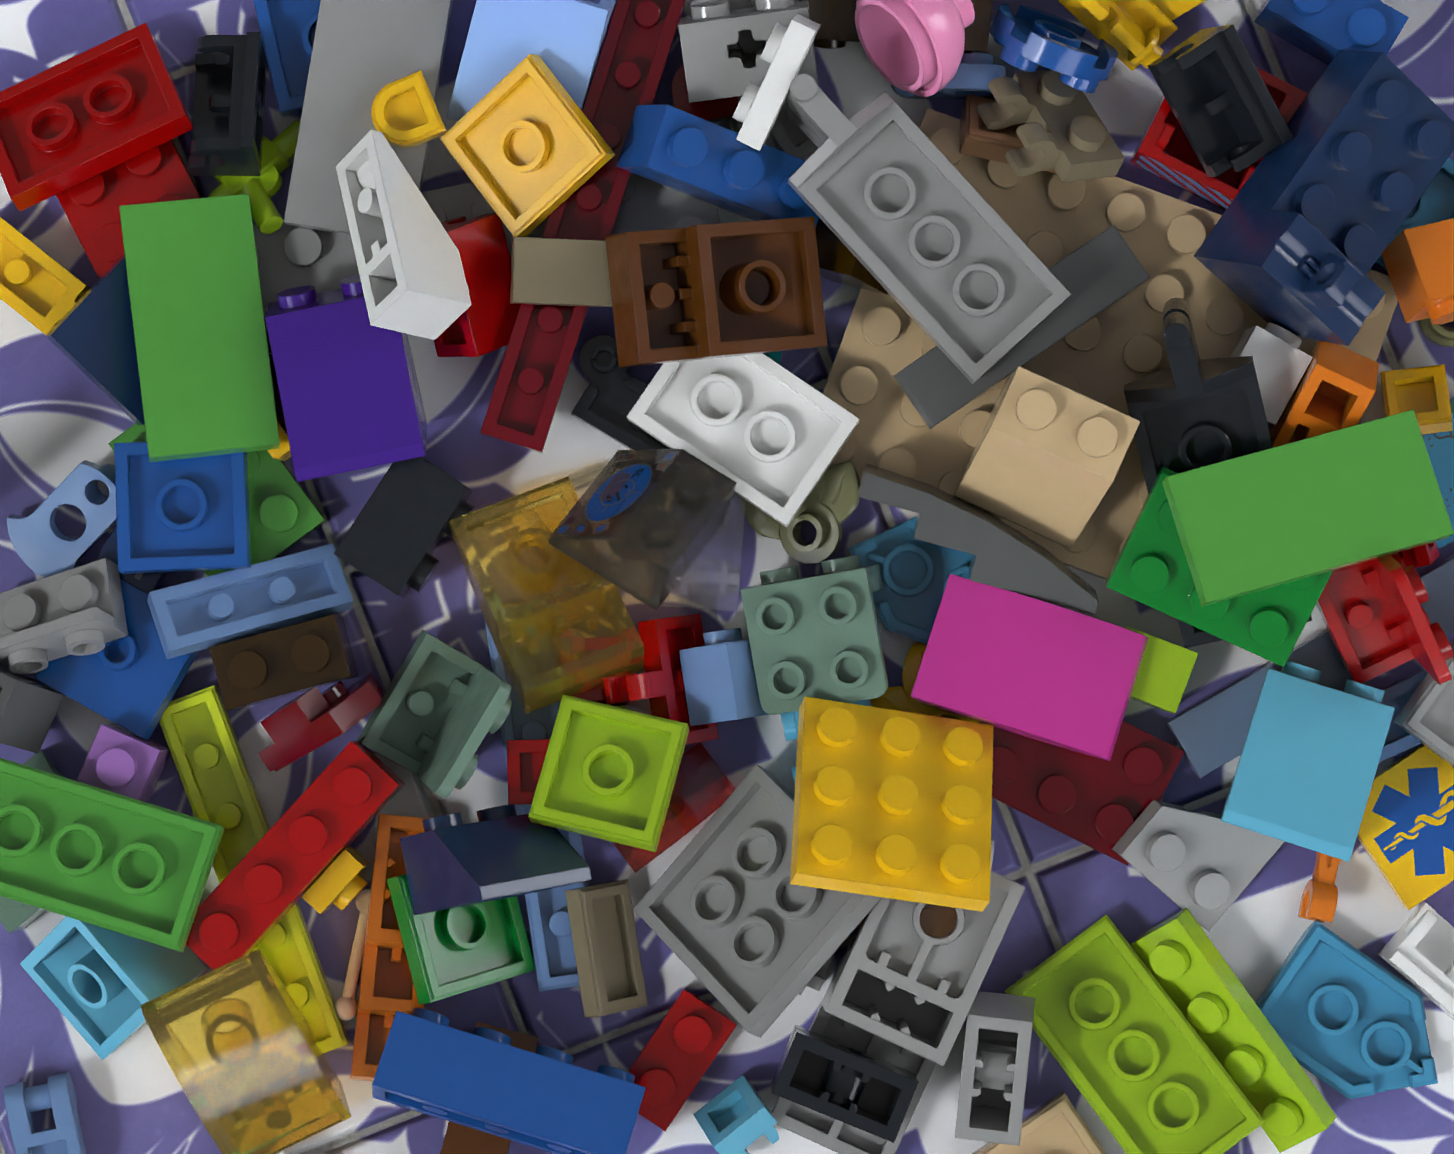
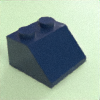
M513 804L477 811L478 822L463 825L461 813L422 820L424 832L400 838L414 915L511 898L592 880L590 867L557 828L532 823L528 817L529 814L517 815L515 805Z

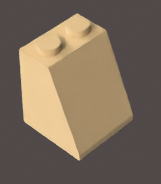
M1018 366L1006 379L953 496L1070 549L1113 483L1140 421Z

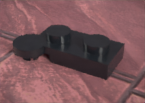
M597 335L589 339L582 346L579 354V366L584 377L590 381V384L571 412L572 416L657 466L661 462H669L663 470L681 480L691 462L678 453L671 460H663L669 452L675 451L627 419V415L648 384L627 374L628 367H619L616 337Z

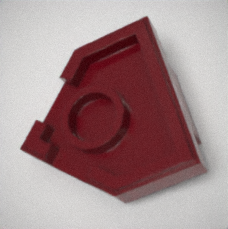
M371 672L347 689L342 681L335 683L322 693H320L316 686L279 707L260 722L273 742L258 753L259 757L270 772L273 770L275 772L342 735L381 704L383 688Z

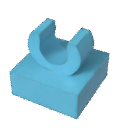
M741 1075L693 1114L713 1148L719 1154H749L746 1148L763 1134L772 1144L779 1140L778 1132L774 1127L778 1122L757 1090L744 1075Z

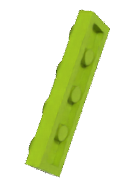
M1188 908L1181 910L1145 931L1131 944L1159 984L1263 1118L1265 1123L1261 1127L1280 1153L1329 1128L1337 1116Z

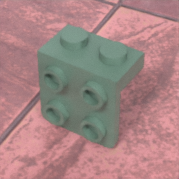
M859 555L821 561L823 574L800 578L797 566L759 572L761 584L740 589L760 705L766 713L776 715L799 711L805 696L849 703L874 699L885 694L888 689V679L872 594L883 589L879 564L861 567Z
M422 630L385 691L381 704L375 708L357 740L366 747L416 774L434 793L447 798L454 787L458 790L462 789L472 777L479 759L475 752L487 732L495 733L506 720L512 706V700L508 698L512 686L487 666Z

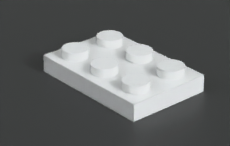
M763 353L663 363L627 415V419L786 528L859 423V418Z

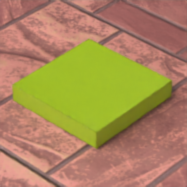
M563 694L528 817L530 821L656 852L689 733L688 724Z

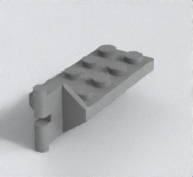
M800 74L792 80L785 108L786 115L799 126L818 149L788 179V184L970 383L974 384L1066 300L1071 293L886 92L882 93L848 119L817 86L812 76Z

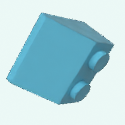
M65 917L20 963L23 969L102 1060L114 1052L207 969L187 946H185L182 953L69 917Z

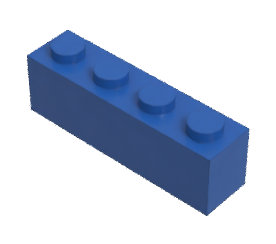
M414 1008L411 1015L396 1011L372 1083L373 1098L554 1154H626L646 1087L634 1084L635 1076L631 1073L606 1065L598 1066L597 1072L572 1065L573 1057L550 1047L538 1046L535 1053L510 1046L512 1039L509 1036L492 1029L476 1027L473 1034L451 1028L448 1027L450 1020L447 1017L427 1009Z

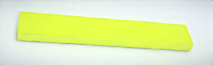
M213 685L171 701L159 722L194 816L225 828L213 862V867L220 884L270 830V826L228 713L225 710L218 686ZM297 902L247 956L288 1067L347 1045L350 1042L343 1022L337 1016L334 1007L335 1000Z

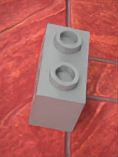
M727 0L704 2L690 6L692 16L681 17L678 24L689 103L742 96L749 82L760 87L771 65L760 59L766 45L759 46L756 58L751 60L744 58L742 49H730V45L738 42L740 31L744 29L751 30L754 40H766L767 43L777 23L789 27L791 20L797 13L810 19L808 0L796 2L794 0H755L756 7L730 10L729 1ZM813 42L798 75L808 74L815 79L818 85V72Z
M978 991L967 1014L955 1138L1020 1146L1035 1007L1034 997Z

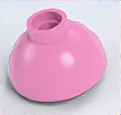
M856 0L855 25L859 40L871 63L889 83L914 95L929 97L942 90L954 78L964 55L965 28L971 25L975 18L971 0Z

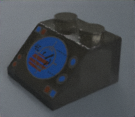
M684 449L618 450L550 535L548 543L657 611L723 524L737 482Z

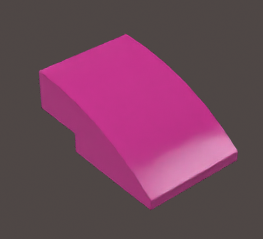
M950 574L911 697L926 706L993 725V728L1110 761L1148 637L1051 603Z

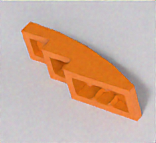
M379 813L350 1079L374 1080L396 1011L411 1015L414 1008L424 1009V1004L419 1005L387 879L406 873L400 838L424 832L422 820L428 818Z

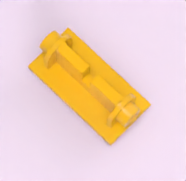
M1058 0L1097 39L1101 40L1102 38L1110 43L1118 52L1117 58L1131 71L1140 64L1145 69H1148V65L1162 56L1164 50L1160 45L1178 30V27L1151 0Z

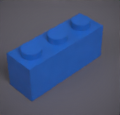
M670 105L636 106L616 167L753 221L814 216L816 228L819 219L816 213L788 184V179L806 162L805 160L766 144L763 145L760 151L736 140L738 133Z

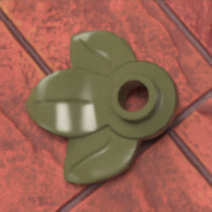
M843 462L830 466L787 528L741 496H739V502L748 523L758 534L781 540L783 548L794 560L804 564H815L826 561L839 548L842 540L841 524L858 507L860 481L853 462ZM805 521H810L816 528V538L812 544L806 543L801 536V526Z

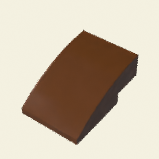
M814 216L701 224L674 229L631 231L605 237L619 367L827 346Z

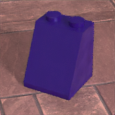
M359 274L341 280L342 288L316 293L315 286L312 285L290 288L277 294L278 301L268 304L265 318L297 482L426 455L427 419L408 335L370 325Z

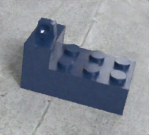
M1339 50L1287 123L1294 138L1283 145H1279L1263 157L1194 257L1267 323L1276 324L1297 337L1349 346L1361 329L1366 317L1375 309L1385 295V292L1366 274L1453 152L1454 122L1383 52Z

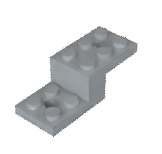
M991 871L990 902L984 911L955 908L957 914L955 927L949 934L942 937L930 936L922 930L919 917L921 910L926 905L925 903L882 897L867 914L853 946L847 945L809 1030L915 1073L919 1083L894 1143L778 1096L771 1111L778 1122L776 1125L838 1154H895L936 1063L942 1066L946 1063L1026 887Z

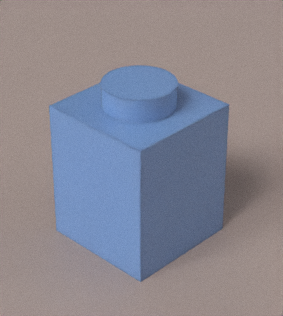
M741 628L703 633L705 646L679 650L690 726L769 715L760 705L749 639H742Z

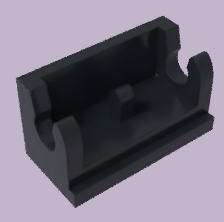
M1233 24L1201 29L1148 65L1208 177H1217L1232 167L1236 172H1239L1264 157L1279 145H1283L1294 138Z
M247 32V35H206L198 38L197 51L201 53L195 54L196 74L192 119L194 129H192L191 149L188 159L190 176H261L267 60L260 32Z

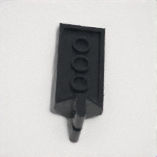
M1171 298L1163 307V339L1171 367L1124 385L1129 415L1140 421L1134 436L1148 494L1162 466L1176 473H1182L1273 448L1253 356L1200 359L1189 307L1181 298ZM1310 615L1307 622L1312 621V615ZM1178 620L1185 648L1222 640Z

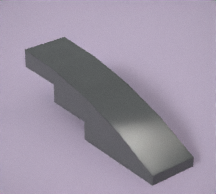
M1114 225L1049 268L1050 272L1071 295L974 384L970 383L937 346L893 376L929 429H932L1010 376L1018 366H1025L1039 354L1068 336L1150 278Z
M865 463L858 497L918 513L914 526V539L973 554L969 567V580L1095 614L1099 602L1096 590L1038 543L989 512L930 484Z

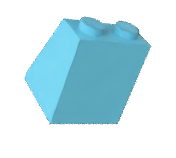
M1287 660L1281 671L1268 667L1222 812L1221 821L1349 862L1395 708L1381 703L1384 690L1347 679L1344 691L1319 683L1322 671Z

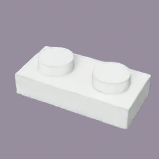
M797 13L791 20L789 27L779 23L775 25L760 59L771 64L760 87L750 82L748 83L734 112L733 119L743 123L736 140L759 151L766 143L789 94L791 82L798 75L821 26L820 24Z

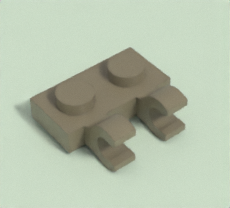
M1051 69L1015 73L1013 78L999 77L989 82L988 88L995 97L996 102L980 104L977 108L987 128L999 130L1011 125L1026 123L1019 126L1016 130L1018 137L1025 147L1007 150L1004 155L1016 175L1027 176L1039 171L1054 169L1062 183L1117 175L1125 157L1084 92L1063 83L1059 79L1060 72Z

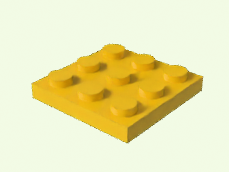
M805 696L799 708L790 884L983 912L990 902L993 725Z

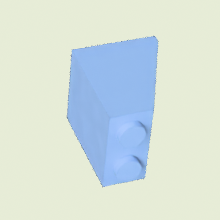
M477 0L446 118L459 121L529 54L541 57L582 111L617 0Z

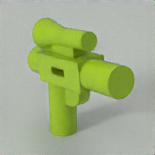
M296 119L272 141L263 135L261 176H213L220 185L208 197L249 194L252 218L260 232L271 234L280 229L283 219L271 197L281 188L282 177L280 173L290 166L287 160L295 154L300 121Z

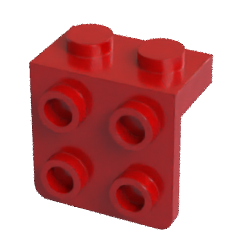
M1398 552L1333 570L1316 605L1351 680L1364 683L1414 658L1439 685L1452 680L1445 662L1454 657L1452 647L1439 623L1434 622L1431 624L1421 604L1429 601V596L1419 574L1412 565L1406 567Z

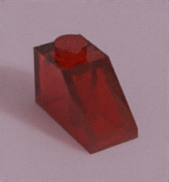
M699 742L682 755L657 851L652 852L615 842L612 843L636 873L720 808L736 788L702 743Z

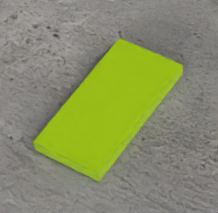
M1107 914L1005 990V993L1008 995L1035 998L1032 1029L1126 1154H1224L1265 1123Z

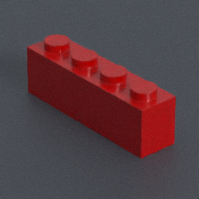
M358 740L350 741L198 907L186 946L221 978L233 973L406 783L365 745L361 744Z

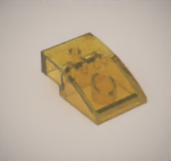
M569 477L450 520V528L475 597L525 714L561 701L563 694L574 696L604 684L603 679L625 676L644 668V644L619 594V580L597 535L592 532L594 529L591 522L585 517V510ZM569 517H576L572 524H564ZM579 524L585 526L586 530L583 533H574V529H577ZM561 526H569L565 533H557Z
M260 949L250 952L140 1005L142 1014L171 1070L222 1154H276L352 1117L341 1081L316 1045L310 1024Z

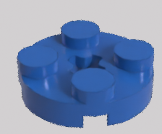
M1001 4L990 28V34L993 36L994 41L1003 47L1000 54L1002 60L1025 71L1035 72L1039 64L1060 72L1059 79L1063 83L1087 93H1095L1099 81H1106L1118 56L1117 50L1102 38L1097 50L1082 42L1086 31L1085 28L1051 13L1020 5L1014 17L1008 4Z

